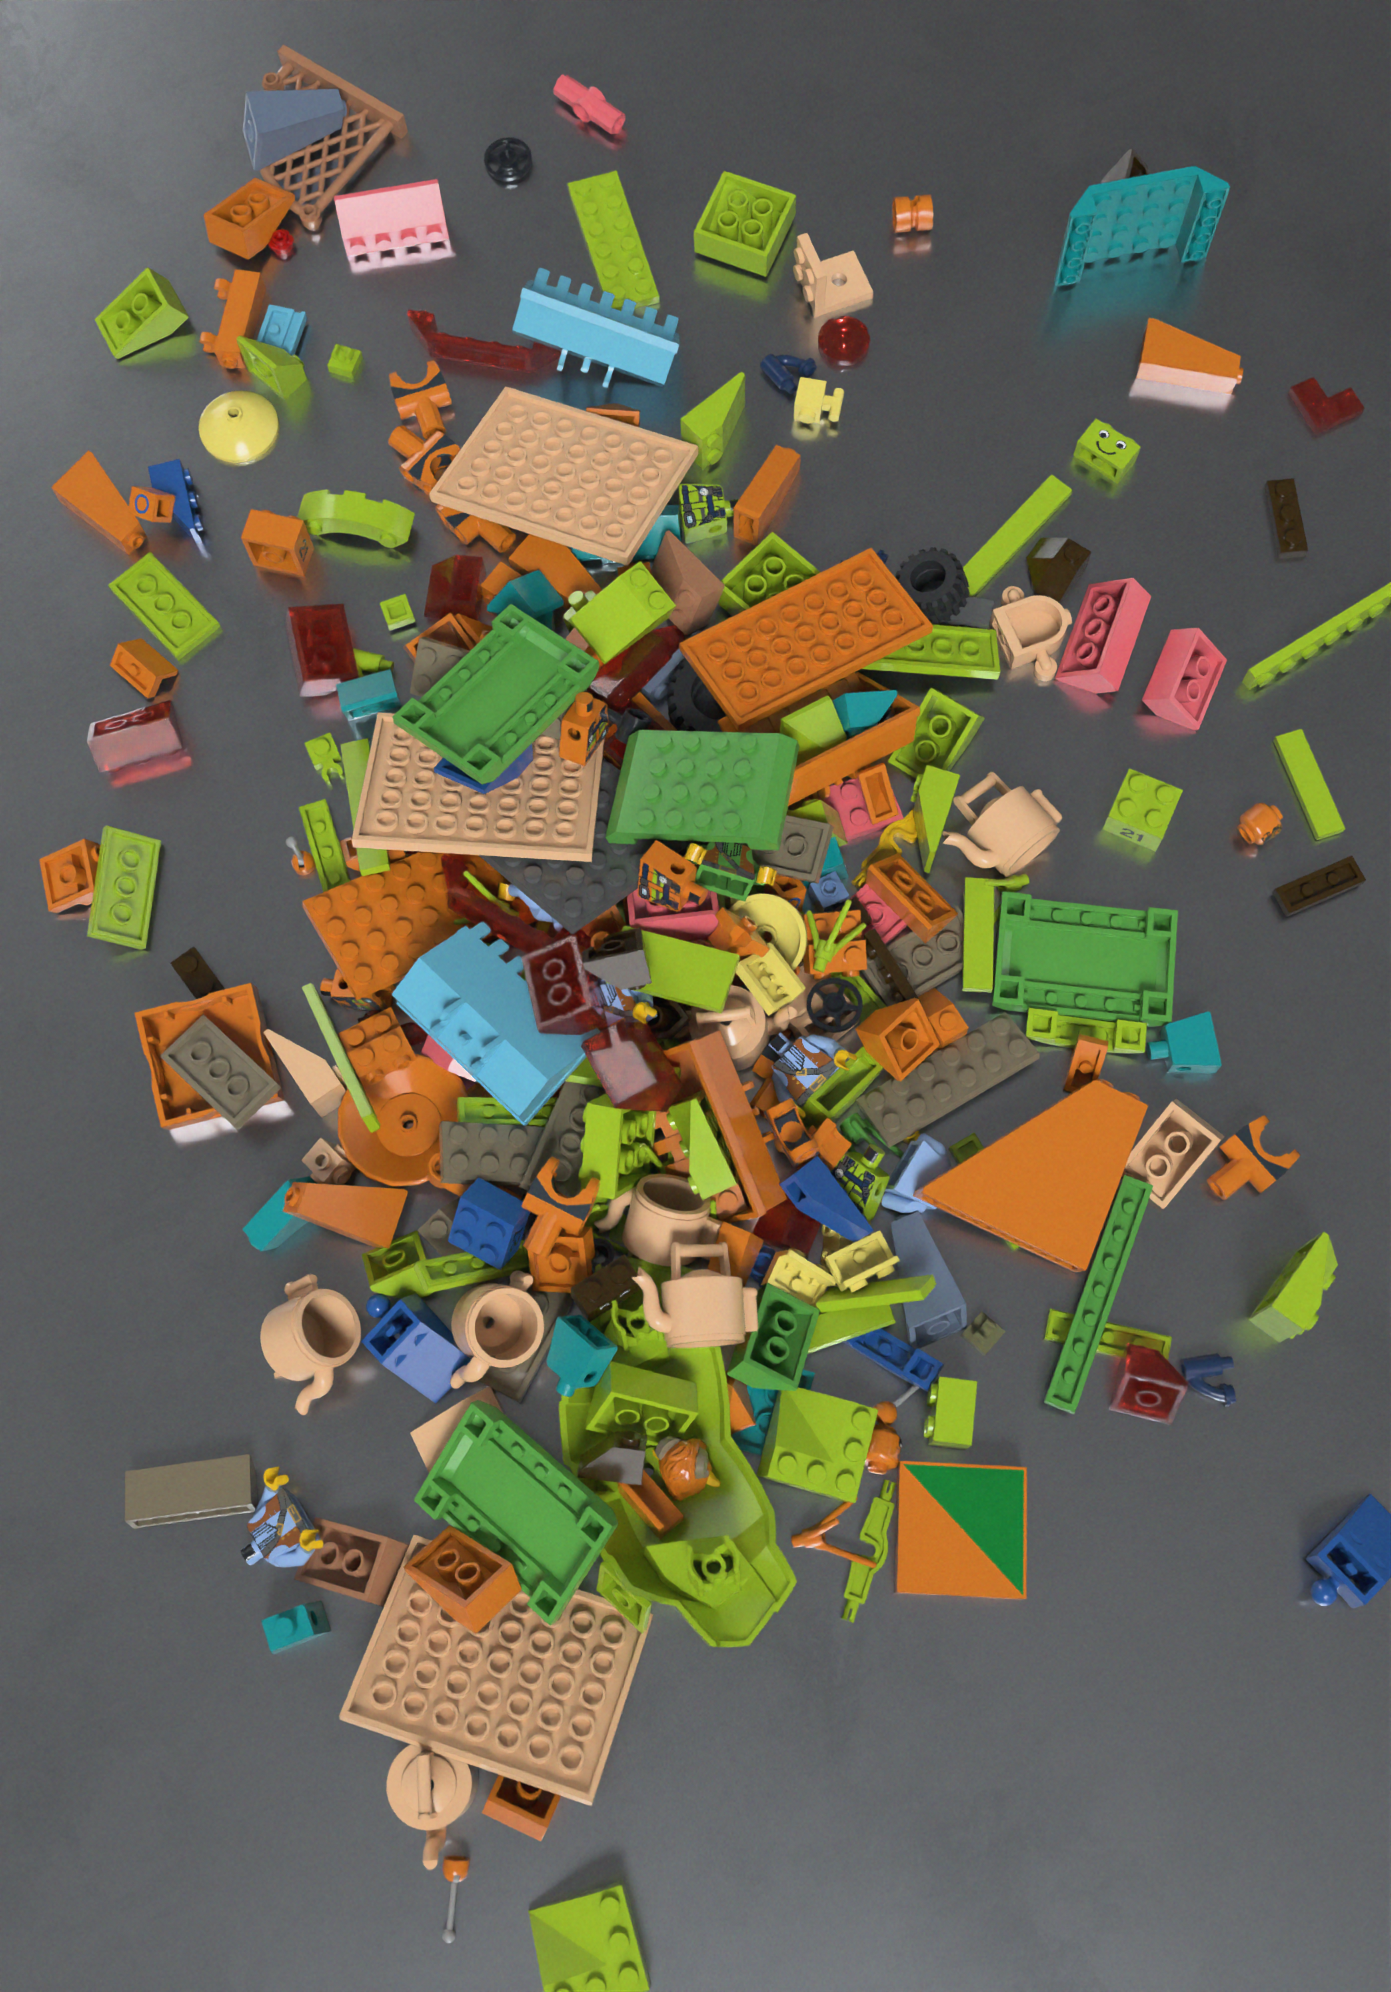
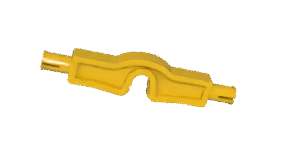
M914 808L904 819L893 822L883 831L879 845L862 862V871L851 881L854 886L857 885V889L860 890L866 883L867 871L871 864L897 853L902 855V849L893 841L894 838L900 837L908 843L916 841L918 837L913 816Z

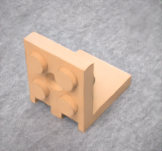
M805 233L797 236V248L794 249L796 265L793 266V272L796 280L802 284L806 302H810L813 308L812 314L814 318L873 298V290L854 250L820 261L808 234ZM836 279H842L846 283L842 286H837L832 282Z

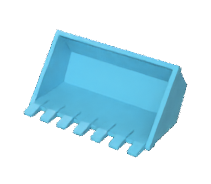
M543 268L538 269L534 281L528 280L524 285L512 332L515 335L562 351L557 371L562 372L567 354H571L584 359L582 372L588 373L591 362L608 368L602 387L608 388L613 370L663 387L674 355L679 347L680 334L675 333L679 320L678 317L667 315L664 327L654 323L657 314L656 309L646 307L643 319L633 316L636 305L634 301L625 299L621 311L613 309L611 306L614 294L604 291L600 303L591 301L590 296L593 287L584 283L581 285L578 295L569 293L568 290L572 280L565 276H560L557 287L547 285L550 271Z
M480 922L471 929L465 925L453 936L419 957L394 990L392 996L396 999V1004L523 1126H526L594 1049L592 1043L601 1036V1032L594 1025H591L582 1033H579L573 1026L582 1019L583 1015L576 1008L570 1009L561 1016L555 1010L564 1001V997L558 991L554 990L545 998H542L536 992L546 983V980L540 974L536 973L524 981L518 975L528 965L523 958L517 956L506 964L500 956L509 949L507 943L499 939L490 946H487L482 939L491 932V928L484 922Z

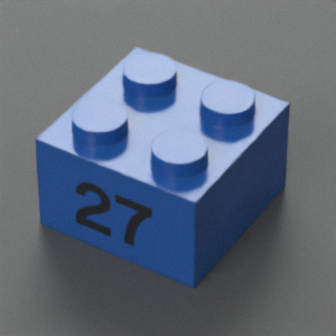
M478 1177L460 1197L448 1242L501 1270L519 1249L530 1211L522 1208V1200Z

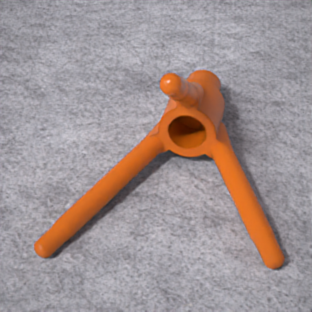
M843 1502L820 1522L812 1527L802 1529V1533L791 1535L794 1548L804 1545L806 1548L815 1546L816 1549L831 1552L871 1568H876L877 1563L826 1542L825 1531L839 1524V1520L836 1517L853 1503Z

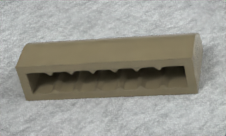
M250 1454L125 1471V1522L134 1529L254 1512L258 1505L256 1471Z

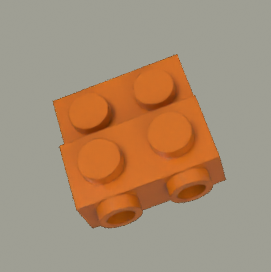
M84 838L39 859L48 910L50 912L58 913L76 904L86 906L92 904L100 845Z
M860 910L848 911L834 944H837L861 924ZM841 911L813 913L820 939L828 940ZM801 914L807 929V947L803 957L804 973L813 974L814 979L831 978V973L842 972V977L860 976L859 970H867L866 940L862 939V931L832 957L831 963H827L824 973L814 970L813 966L816 961L814 954L816 950H814L813 937L807 914Z
M391 1007L337 1034L363 1086L376 1084L382 1081L385 1075L395 1070H404L413 1061L417 1060Z
M583 1227L578 1236L562 1228L548 1258L527 1249L530 1273L534 1279L532 1283L533 1291L571 1293V1287L593 1274L591 1260L595 1256L592 1227Z

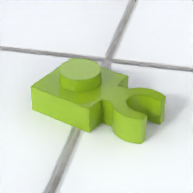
M330 732L304 743L316 771L322 769L321 775L327 785L331 784L329 775L332 772H337L341 780L345 779L342 767L336 763L341 761L342 758Z

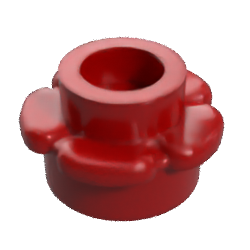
M285 229L276 230L272 234L269 247L279 255L287 254L293 248L294 238Z

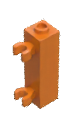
M235 269L232 282L222 278H217L215 281L214 289L218 290L217 297L227 300L218 335L202 332L199 342L204 344V352H215L220 365L227 368L237 367L246 369V364L236 338L239 335L249 339L254 338L266 286L261 272Z

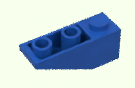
M180 459L148 466L152 488L175 495L172 517L196 543L202 542L199 531L204 529L200 515H196L194 508L198 507V502L194 491L190 492L189 485L193 484V479L189 468L184 469Z
M818 1156L779 1184L798 1210L853 1243L873 1231L866 1217L854 1205L848 1193L839 1185L830 1173L827 1165Z

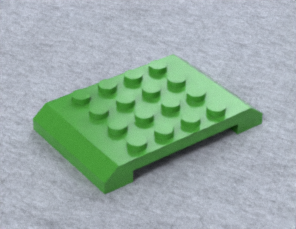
M512 604L505 608L491 622L493 629L418 701L412 697L392 716L394 724L481 784L493 782L575 701L576 695L584 692L591 685L599 670V661Z
M638 730L629 735L605 838L608 843L637 844L638 839L747 843L750 849L779 850L799 752L798 741L780 733Z
M1002 891L992 1006L1006 1011L1028 1013V1008L1058 1011V1015L1107 1022H1116L1117 1019L1147 1023V1026L1150 1027L1165 1026L1172 1022L1178 910L1148 907L1147 911L1032 899V894Z
M480 1400L471 1402L414 1498V1501L435 1521L443 1517L451 1526L512 1563L522 1591L530 1597L527 1605L550 1626L558 1621L619 1524L610 1506L497 1407Z

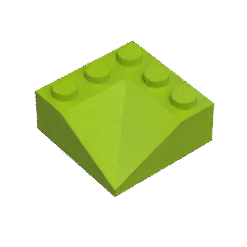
M723 171L694 230V252L767 277L796 216V195Z
M771 532L721 580L725 588L718 604L730 615L735 616L821 572L775 533Z
M614 1089L587 1103L583 1112L585 1135L581 1141L583 1163L578 1175V1179L581 1182L580 1192L586 1189L591 1178L595 1177L601 1181L597 1196L615 1200L633 1187H636L640 1179L651 1175L652 1160L644 1151V1148L649 1146L653 1151L658 1095Z
M704 1090L670 1104L668 1107L670 1113L666 1114L673 1131L678 1129L683 1139L679 1144L685 1157L689 1158L690 1177H687L693 1193L695 1195L700 1193L702 1200L736 1185L740 1178Z
M1323 1231L1297 1249L1248 1319L1278 1342L1287 1338L1293 1339L1297 1334L1301 1335L1305 1329L1309 1331L1319 1318L1316 1312L1322 1303L1323 1289L1326 1291L1335 1280L1336 1275L1333 1274V1271L1338 1266L1332 1243L1327 1233Z
M799 1387L795 1391L779 1390L756 1476L842 1502L855 1503L878 1409Z
M624 1880L528 1910L544 1992H646L650 1990L651 1981Z

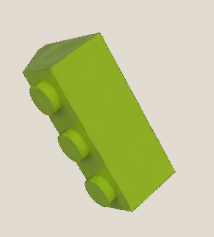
M610 1361L595 1386L585 1429L611 1435L615 1431H635L639 1434L647 1435V1444L657 1446L666 1436L681 1438L699 1413L696 1383Z

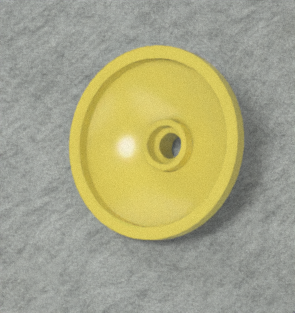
M244 390L228 392L215 398L204 409L199 421V435L207 451L214 457L231 463L248 462L260 457L271 448L279 432V420L273 405L260 394Z
M761 893L747 896L746 901L739 900L729 909V911L741 918L748 916L758 926L756 931L763 940L764 933L766 931L772 934L770 942L793 971L797 968L805 955L807 929L801 914L789 901L777 895Z

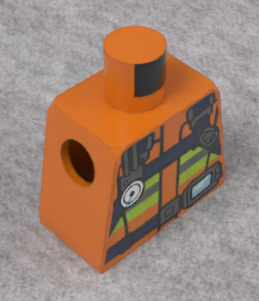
M580 692L576 695L575 702L562 719L559 757L586 766L609 733L607 704L593 698L588 692Z
M657 840L640 859L637 896L644 900L674 911H680L688 900L701 905L707 896L708 889L695 883L697 871L695 864L684 859V857Z
M339 969L335 971L334 979L324 978L320 986L323 996H331L343 1008L379 1013L389 1007L392 1008L394 999L392 993L396 989L394 985H390L356 1000Z

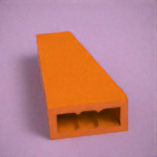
M1149 317L1143 334L1136 378L1232 394L1235 384L1240 385L1244 368L1239 367L1241 356Z
M779 445L774 447L734 507V537L755 546L760 544L800 470V454L788 447L783 448Z
M89 450L51 487L59 502L127 555L134 549L139 548L147 537L137 518L128 513L129 506L93 453Z
M529 534L509 557L510 568L522 576L540 570L564 600L563 607L567 610L572 607L568 602V598L573 592L581 591L585 594L587 591H593L599 594L602 591L592 576L565 545Z
M293 1182L286 1192L283 1212L372 1247L389 1249L408 1191L394 1188Z
M723 1222L715 1244L726 1242L731 1277L742 1278V1286L745 1288L764 1240L748 1231ZM711 1257L707 1269L721 1274L719 1257Z

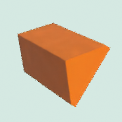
M899 853L873 863L868 868L866 884L925 944L958 915L955 909Z

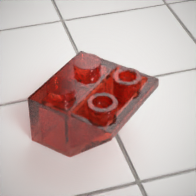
M453 555L432 565L424 617L442 619L449 613L453 616L459 613L479 621L483 598L480 585L486 579L483 557Z
M786 1194L787 1199L769 1209L765 1215L758 1218L752 1234L763 1239L764 1243L781 1250L797 1249L806 1255L805 1259L808 1260L822 1223L798 1210Z

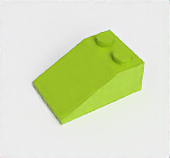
M147 267L95 318V321L113 356L119 359L171 335L189 316L170 281Z
M742 371L680 419L681 441L698 445L699 454L694 462L702 470L708 465H713L719 461L745 407V374Z
M640 561L611 582L570 617L569 621L605 665L666 621L676 605Z
M930 688L920 705V715L917 716L914 741L894 751L888 762L914 778H917L918 773L924 775L927 765L950 772L972 741L985 717L939 690Z
M929 765L926 766L924 775L918 773L910 800L915 802L913 816L923 870L927 873H930L960 778L959 774Z

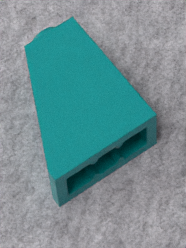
M311 1176L287 1180L242 1230L249 1237L248 1240L252 1246L261 1252L275 1249L308 1222L283 1212L286 1192L293 1182L318 1184Z

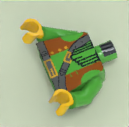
M709 842L708 845L701 844L700 846L690 843L684 859L692 862L695 866L699 865L696 871L695 883L712 892L746 901L752 885L769 884L774 886L777 870L767 866L759 867L756 861L753 860L752 849L739 843Z

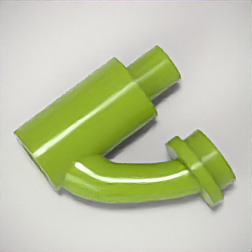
M351 648L347 656V666L353 679L364 677L361 670L378 673L389 669L392 672L394 669V662L385 660V656Z

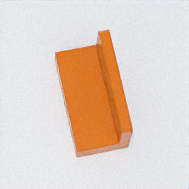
M141 638L118 643L110 666L147 699L156 696L162 679L176 676L178 673L176 667Z
M644 1469L641 1485L617 1482L618 1491L659 1540L684 1520V1515Z

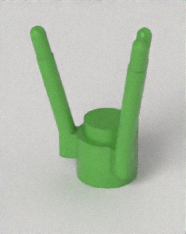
M858 1113L849 1116L839 1126L844 1133L842 1136L850 1143L854 1141L856 1144H859L865 1140L868 1145L873 1144L879 1147L869 1136L871 1133L887 1146L866 1118L862 1119ZM853 1143L848 1149L849 1152H856ZM896 1145L889 1148L900 1158L904 1154Z

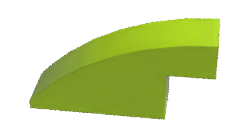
M864 1046L855 1053L857 1056L856 1060L850 1058L845 1063L846 1067L850 1069L849 1071L839 1068L807 1099L802 1108L806 1115L804 1118L800 1116L807 1130L811 1125L817 1128L827 1117L836 1123L883 1070V1067L866 1052Z

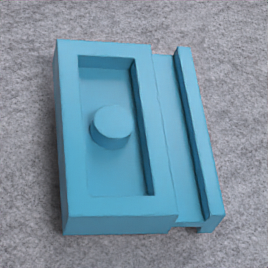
M269 304L256 341L282 348L292 356L296 352L307 321L306 312L301 311V313H298L294 309Z

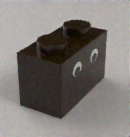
M622 1255L571 1287V1297L585 1319L591 1322L612 1308L611 1301L616 1300L618 1305L640 1291L641 1288L632 1279L637 1277L636 1271L626 1256Z

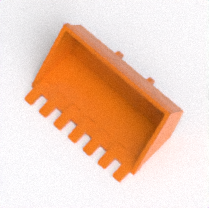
M854 672L842 678L841 681L834 682L823 688V690L815 692L739 732L780 733L781 718L827 695L833 701L844 693L889 691V689L859 672ZM897 694V697L890 705L896 710L894 717L796 765L788 806L807 796L811 800L818 799V794L822 800L829 797L830 784L834 783V785L838 786L843 783L842 778L846 776L857 779V772L870 768L871 763L913 742L917 716L920 715V707ZM728 716L718 720L722 732H738Z
M720 1030L635 1060L636 1062L678 1067L681 1070V1077L674 1096L658 1095L655 1129L661 1128L665 1139L654 1142L653 1152L656 1156L671 1151L675 1161L665 1166L666 1174L681 1176L685 1179L690 1177L689 1158L685 1157L679 1142L683 1139L678 1129L673 1131L666 1116V1114L670 1113L668 1107L670 1104L704 1090L750 1203L747 1210L720 1221L722 1223H732L758 1218L787 1199L784 1190L779 1185L781 1183L765 1144L775 1138L774 1132L767 1131L761 1134L754 1117L759 1115L760 1112L758 1107L751 1109L745 1091L755 1087L754 1082L750 1080L743 1083L740 1082Z

